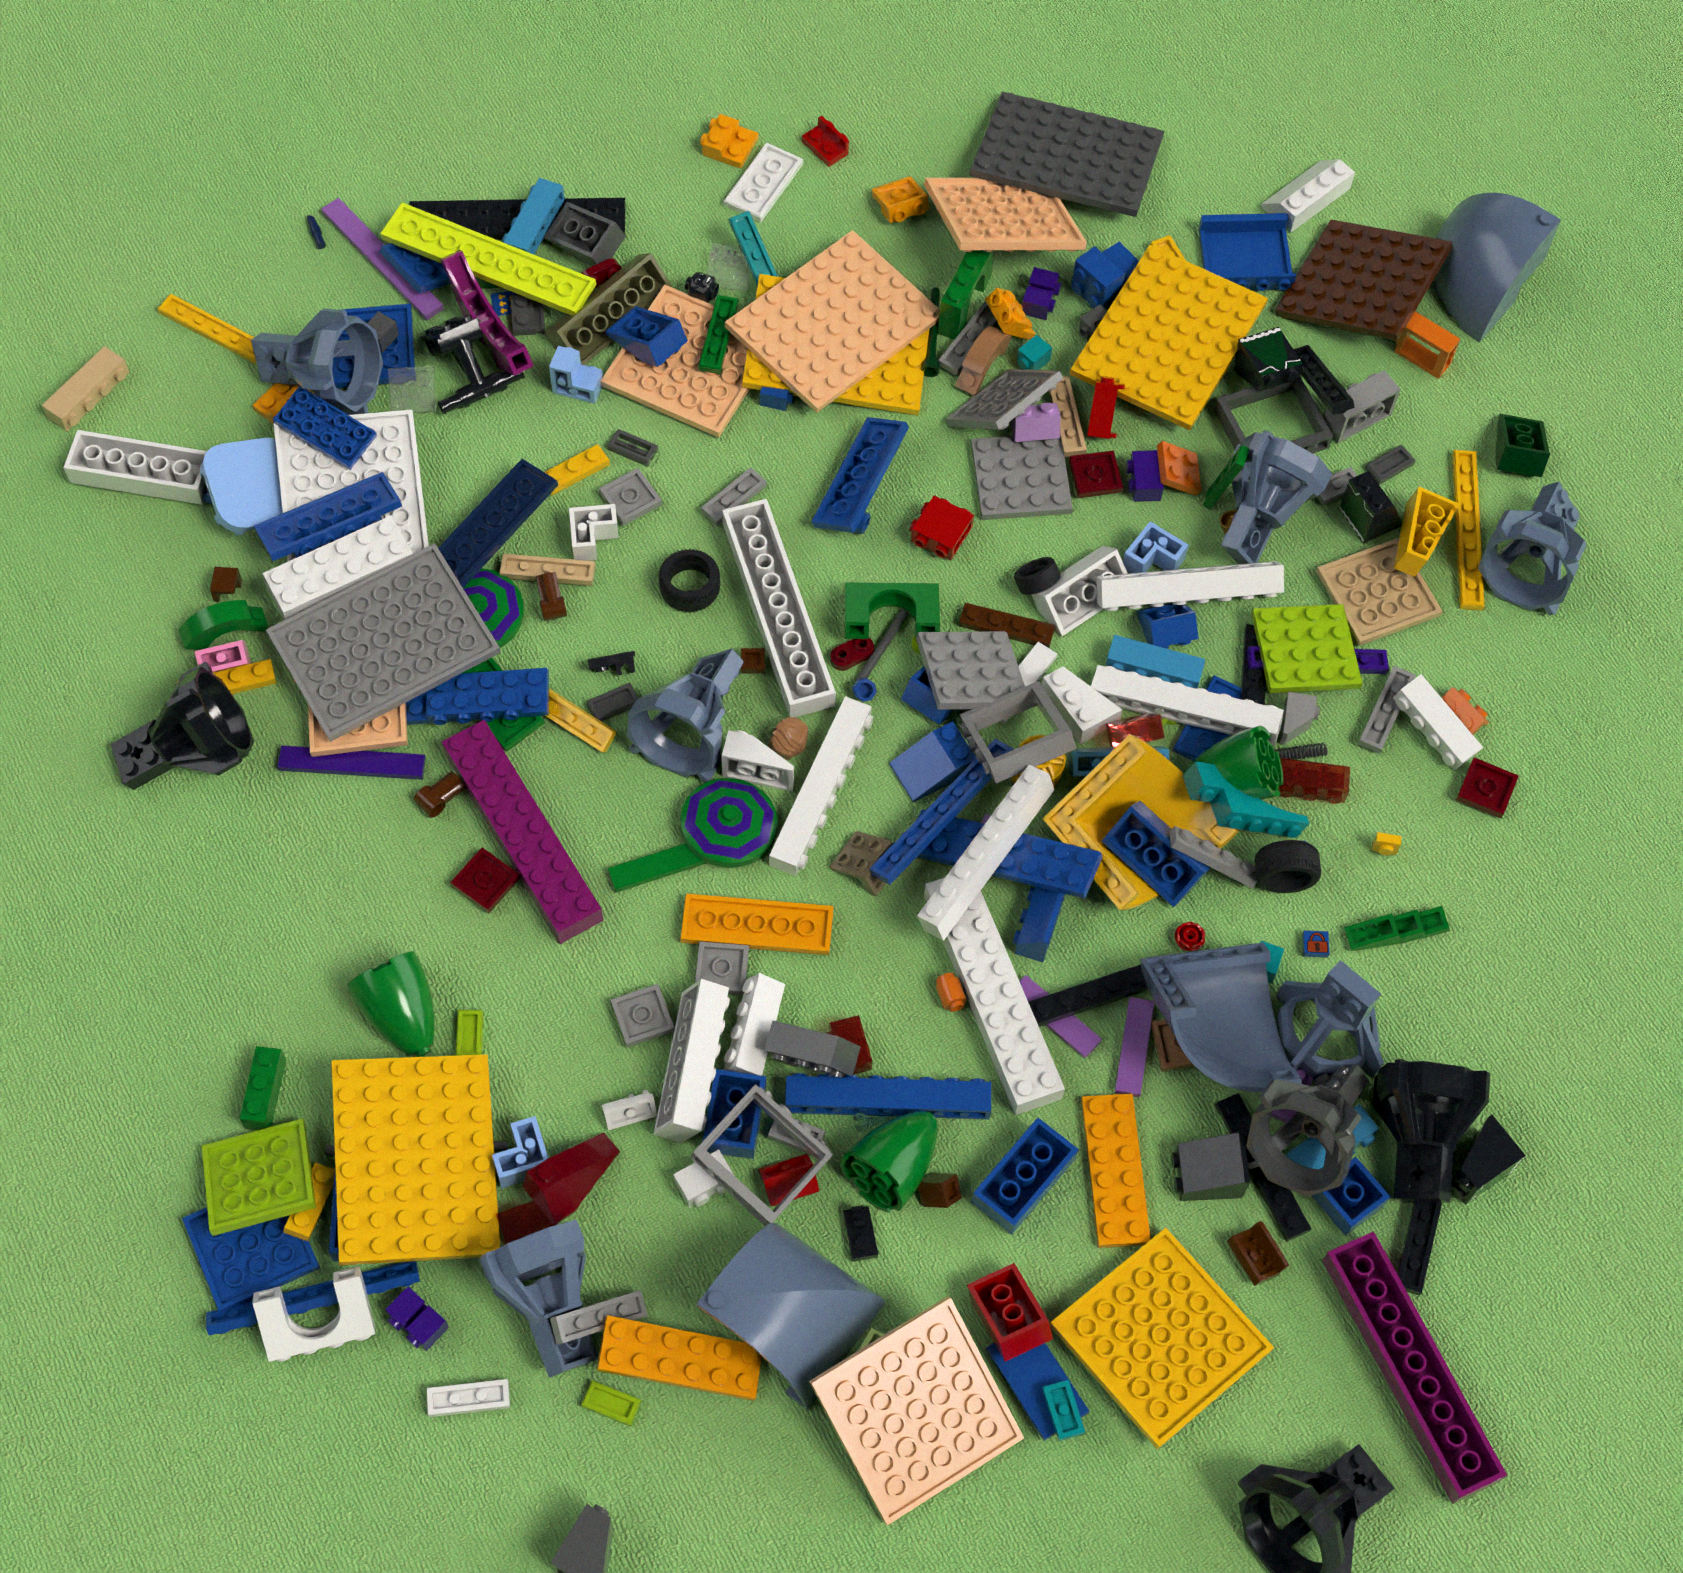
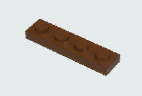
M969 603L964 604L959 621V627L979 632L1005 631L1011 640L1036 645L1037 642H1040L1050 648L1055 630L1054 624Z

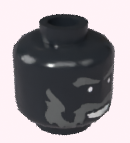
M696 272L692 277L687 278L685 289L688 290L689 296L709 303L711 300L716 299L719 284L714 276Z

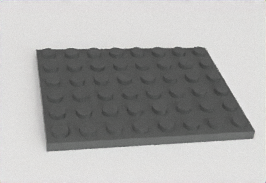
M1002 91L971 167L970 176L1137 217L1163 140L1164 131Z

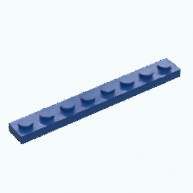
M994 739L988 745V749L994 758L1014 750L997 739ZM977 758L870 868L873 876L890 885L992 779L991 774H985L982 764H979Z
M417 1261L401 1262L362 1272L367 1295L384 1293L392 1288L407 1287L420 1282ZM333 1280L282 1293L288 1315L302 1314L311 1309L322 1306L330 1307L338 1303ZM253 1301L241 1303L221 1312L218 1310L206 1312V1329L209 1336L225 1334L230 1330L241 1327H252L258 1323Z

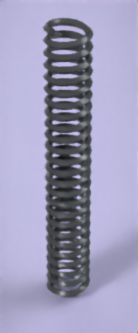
M1323 742L1321 744L1315 743L1314 745L1307 744V746L1303 745V747L1300 745L1299 747L1274 749V751L1280 752L1281 762L1283 760L1286 762L1287 759L1288 761L1291 759L1298 760V757L1301 760L1302 758H1309V755L1311 758L1313 756L1320 757V754L1321 756H1324V754L1328 755L1327 746Z

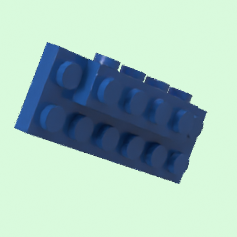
M867 417L811 521L814 527L854 533L909 429L907 422Z
M381 472L254 525V529L272 561L294 553L297 558L382 520L381 515L402 507V503L384 473Z
M548 668L459 674L406 702L407 725L429 723L445 725L447 722L464 724L472 720L491 722L494 719L501 718L516 720L518 717L549 715Z

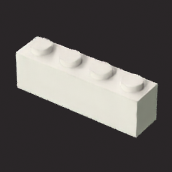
M1422 674L1400 689L1393 697L1398 708L1410 717L1414 727L1426 736L1428 743L1433 748H1436L1441 754L1443 761L1448 766H1451L1454 771L1483 748Z
M761 973L745 981L742 989L744 992L742 1002L739 1004L736 1012L738 1018L730 1034L732 1041L724 1057L726 1062L724 1070L762 1076L768 1054L764 1048L772 1021L777 1019L785 987L784 983Z

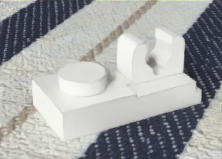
M643 1090V1094L637 1096L630 1094L629 1098H623L602 1105L608 1130L657 1116L653 1094H650L648 1090Z

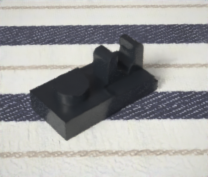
M635 651L587 659L589 669H594L595 673L607 671L609 670V665L615 664L616 673L622 675L621 667L625 662L630 667V672L634 673L633 656H635Z
M860 1205L843 1210L852 1262L877 1258L878 1250L869 1206L862 1207Z

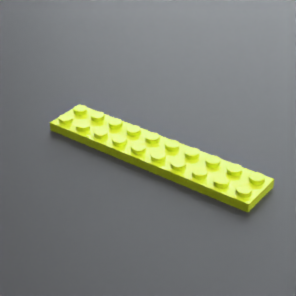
M403 202L380 233L382 240L439 263H442L440 259L461 250L475 277L569 315H575L581 309L596 286V279Z

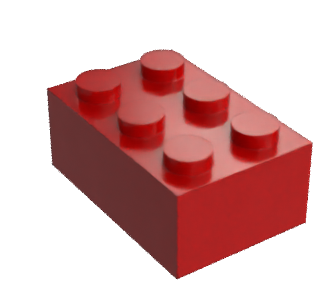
M1015 1263L967 1284L971 1303L1005 1362L1053 1339L1049 1320Z

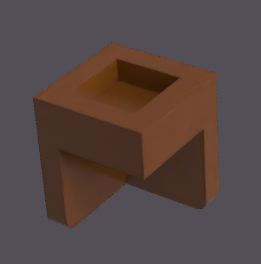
M214 567L210 588L214 602H220L221 594H234L235 588H241L242 578L238 568Z
M931 1173L923 1178L918 1187L923 1207L948 1208L962 1199L957 1174Z

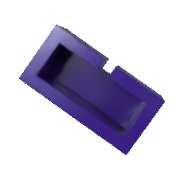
M1037 267L1033 268L1029 280L1030 286H1027L1022 302V310L1026 316L1047 320L1049 312L1053 313L1056 300L1053 298L1054 295H1059L1062 284L1058 282L1059 273Z
M1157 450L1132 451L1131 459L1127 460L1126 470L1127 474H1131L1128 488L1129 493H1133L1134 502L1161 501L1164 487L1160 480Z
M409 1286L385 1309L389 1316L387 1319L388 1323L397 1331L402 1328L408 1334L406 1339L416 1349L421 1346L427 1351L449 1328L446 1320L429 1305L426 1306L425 1301Z

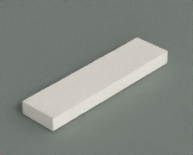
M1037 642L1018 666L1024 685L1027 686L1039 681L1057 658V653ZM1009 718L1004 719L1000 722L1002 724H1005Z

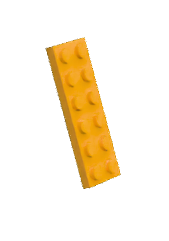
M686 893L681 943L699 944V942L740 944L749 945V949L829 955L834 906Z
M1133 1093L1082 1096L1081 1104L1098 1248L1145 1245L1151 1238Z
M607 1315L596 1371L754 1401L756 1399L762 1356L746 1342Z

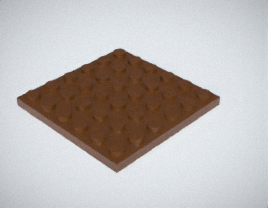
M1331 219L1297 273L1295 282L1287 289L1275 309L1276 316L1398 341L1450 253L1452 242Z

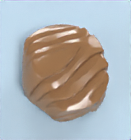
M786 717L775 727L768 740V747L786 760L801 754L807 744V725L798 718Z

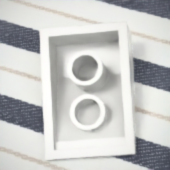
M728 730L721 755L722 775L724 778L740 779L752 784L793 792L794 766L753 735H749L741 730Z

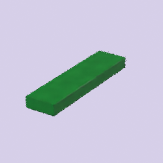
M717 295L699 362V371L721 374L731 333L725 328V321L737 313L739 298Z
M1244 445L1239 447L1208 488L1203 507L1211 509L1244 467L1250 448Z
M685 843L608 868V873L617 893L707 864V862L698 858Z

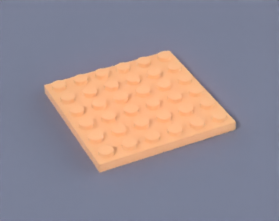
M925 178L924 186L959 250L965 252L973 250H984L986 252L994 250H1005L1008 252L1015 250H1026L1029 252L1035 250H1047L1050 252L1067 250L1074 252L1085 250L1087 241L1060 198L979 178Z
M664 285L648 310L679 319L688 341L680 350L674 352L658 367L642 362L625 348H622L600 382L601 386L719 438L750 388L742 387L747 348L731 334L721 374L699 371V362L714 305Z
M948 1296L809 1381L886 1525L894 1522L1024 1439L952 1299Z

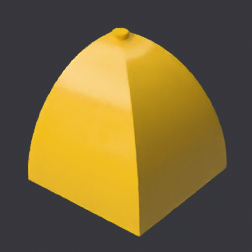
M1130 734L1042 818L1062 843L1101 852L1103 857L1094 880L1119 910L1140 906L1160 895L1102 842V839L1133 804L1141 801L1171 829L1177 826L1182 830H1189L1194 836L1202 840H1208L1220 849L1239 832L1238 829L1218 826L1210 802L1190 799L1183 779L1184 773L1155 748Z

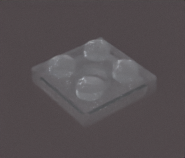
M433 366L388 368L391 411L413 410V413L437 412Z

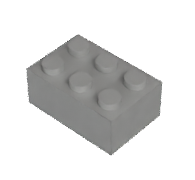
M1385 370L1378 374H1371L1365 381L1359 384L1354 383L1346 390L1353 399L1355 408L1347 410L1343 414L1335 415L1328 408L1326 409L1324 420L1337 444L1392 415L1401 389Z

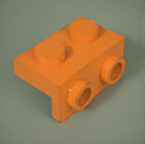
M1452 687L1442 697L1444 702L1472 735L1484 724L1490 723L1485 718L1488 714L1479 705L1474 707L1469 702L1471 697L1462 688L1458 691Z

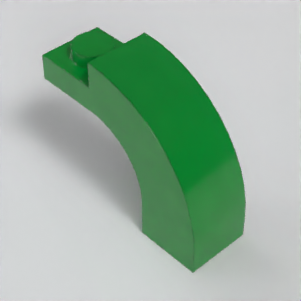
M232 600L208 606L193 614L180 627L179 633L185 649L202 650L208 648L217 637L225 633L237 630L264 632L268 628V623L262 607L248 606L246 600Z

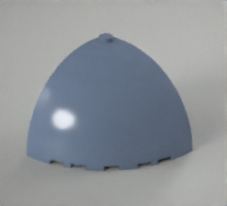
M1503 193L1476 194L1464 199L1453 209L1436 239L1451 241L1452 249L1434 278V289L1439 300L1443 301L1447 307L1446 312L1448 315H1453L1464 332L1480 342L1513 305L1523 283L1546 258L1561 219L1527 200Z

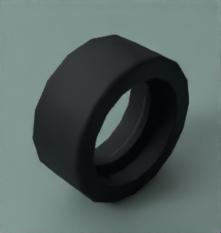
M1042 557L1030 561L1014 573V580L1023 595L1044 591L1060 579L1059 569L1055 560L1051 557Z

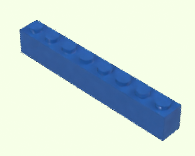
M794 1073L792 1076H786L785 1106L792 1114L899 1117L908 1113L923 1111L930 1112L935 1118L989 1120L991 1115V1082H985L984 1079L979 1078L971 1079L970 1081H960L958 1078L934 1080L931 1077H921L919 1080H912L905 1076L883 1079L882 1076L878 1075L869 1076L868 1078L844 1075L842 1078H837L828 1074H819L817 1077L803 1073Z

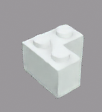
M615 504L569 508L574 560H597L596 540L619 538Z

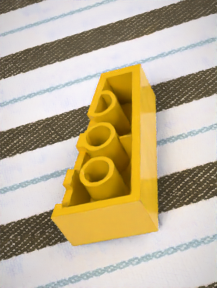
M1418 487L1406 502L1394 568L1415 577L1430 558L1460 504L1422 487Z

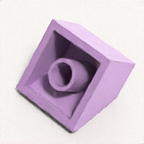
M1057 403L1030 405L1025 409L1024 414L1013 418L1009 422L1015 442L1060 438L1061 415Z

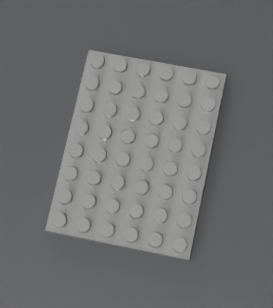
M435 543L266 629L271 641L330 742L501 653L500 647Z

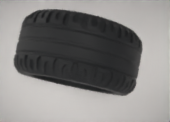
M694 549L674 552V554L665 559L660 567V593L668 605L682 612H694L705 609L714 602L719 594V568L714 559L705 552ZM685 570L699 571L709 579L702 588L695 591H682L671 584L672 578Z
M1299 840L1277 841L1264 846L1255 855L1256 880L1261 887L1268 891L1276 893L1303 891L1314 886L1321 877L1319 852L1313 845Z

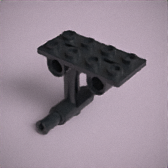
M471 315L451 318L445 321L443 326L436 325L426 329V334L421 336L422 341H425L432 356L439 353L443 356L452 352L470 384L457 389L454 395L438 401L443 414L459 407L467 408L470 404L498 391L502 392L508 388L507 385L525 378L523 372L514 376L506 371L503 373L497 371L484 377L472 350L474 349L472 342L483 338V333L479 326V318H471Z

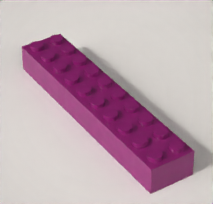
M482 720L441 741L445 756L461 779L465 789L513 868L520 874L521 881L558 942L562 944L604 921L601 907L486 721Z
M1374 1231L1328 1251L1322 1262L1451 1503L1459 1502L1503 1480L1507 1473Z

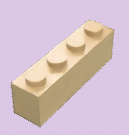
M104 346L42 404L47 418L65 431L77 425L80 419L88 411H91L104 396H107L113 387L125 379L129 373L125 360Z

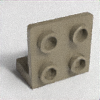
M856 831L830 865L832 871L860 879L868 893L877 896L886 883L873 876L870 868L893 843L887 839Z

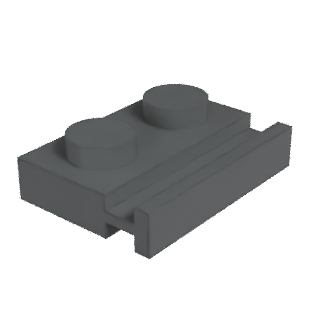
M519 294L511 295L513 336L535 335L536 332L545 334L544 304Z

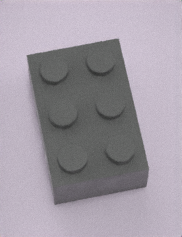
M772 1021L764 1050L772 1053L773 1059L782 1061L784 1064L794 1067L802 1066L810 1071L818 1073L822 1071L828 1075L842 1078L843 1074L853 1076L861 1047L839 1036Z

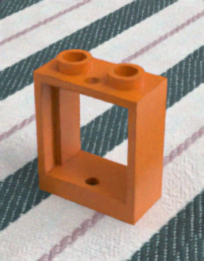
M1415 311L1398 341L1395 340L1397 345L1394 352L1439 379L1451 365L1460 338ZM1412 334L1440 352L1439 355L1409 338Z

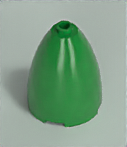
M1263 726L1240 731L1217 742L1200 754L1184 771L1185 774L1195 761L1215 764L1221 775L1232 786L1260 800L1280 796L1278 789L1279 786L1283 785V771L1279 753L1274 751L1272 744L1269 743L1268 739L1271 738V735Z
M414 951L390 958L389 962L383 963L374 969L366 970L352 979L347 985L356 1005L377 1032L407 1055L422 1057L431 1052L429 1047L434 1042L435 1017L433 1000L424 969L418 956H416Z
M918 1111L896 1117L878 1126L856 1142L841 1158L840 1167L844 1177L848 1180L851 1178L861 1190L858 1194L874 1207L888 1213L892 1209L900 1211L913 1196L929 1168L937 1142V1119L930 1112Z

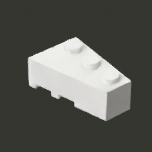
M1061 667L1043 677L1042 687L1079 744L1120 722L1122 709L1065 667Z

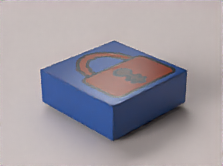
M1303 931V957L1328 958L1330 954L1328 931Z

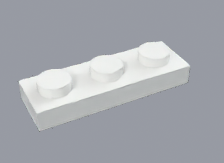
M508 1379L427 1388L428 1416L438 1417L510 1408Z

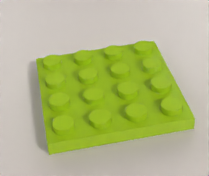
M1343 604L1253 608L1251 616L1258 646L1260 647V656L1269 693L1361 688L1363 683Z
M303 1118L202 1145L209 1231L212 1236L316 1208L307 1129Z

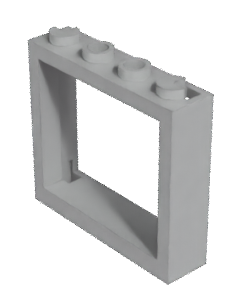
M1039 681L993 700L992 703L960 714L963 724L959 725L964 738L967 739L971 750H974L975 756L979 764H982L985 774H991L995 783L1024 772L1028 765L1036 767L1077 749L1071 729ZM1038 706L1054 730V733L994 758L978 731Z
M755 1084L695 1149L690 1158L764 1226H767L776 1220L833 1154L823 1140H817L810 1134L811 1130L803 1122L798 1123L791 1117L792 1113L786 1106L778 1105L771 1099L772 1094L769 1091L766 1092L762 1087L759 1088ZM752 1101L817 1159V1162L773 1211L707 1151Z

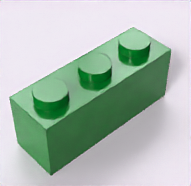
M256 1046L239 1118L245 1129L261 1130L272 1127L287 1060L282 1049Z

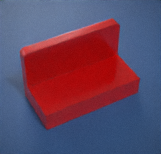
M808 1154L758 1169L770 1206L778 1205L813 1166ZM816 1175L794 1199L819 1192Z

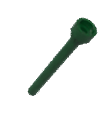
M934 287L931 290V302L939 308L940 290ZM938 323L929 329L927 358L922 362V371H924V376L935 377L939 374L940 364L936 359Z

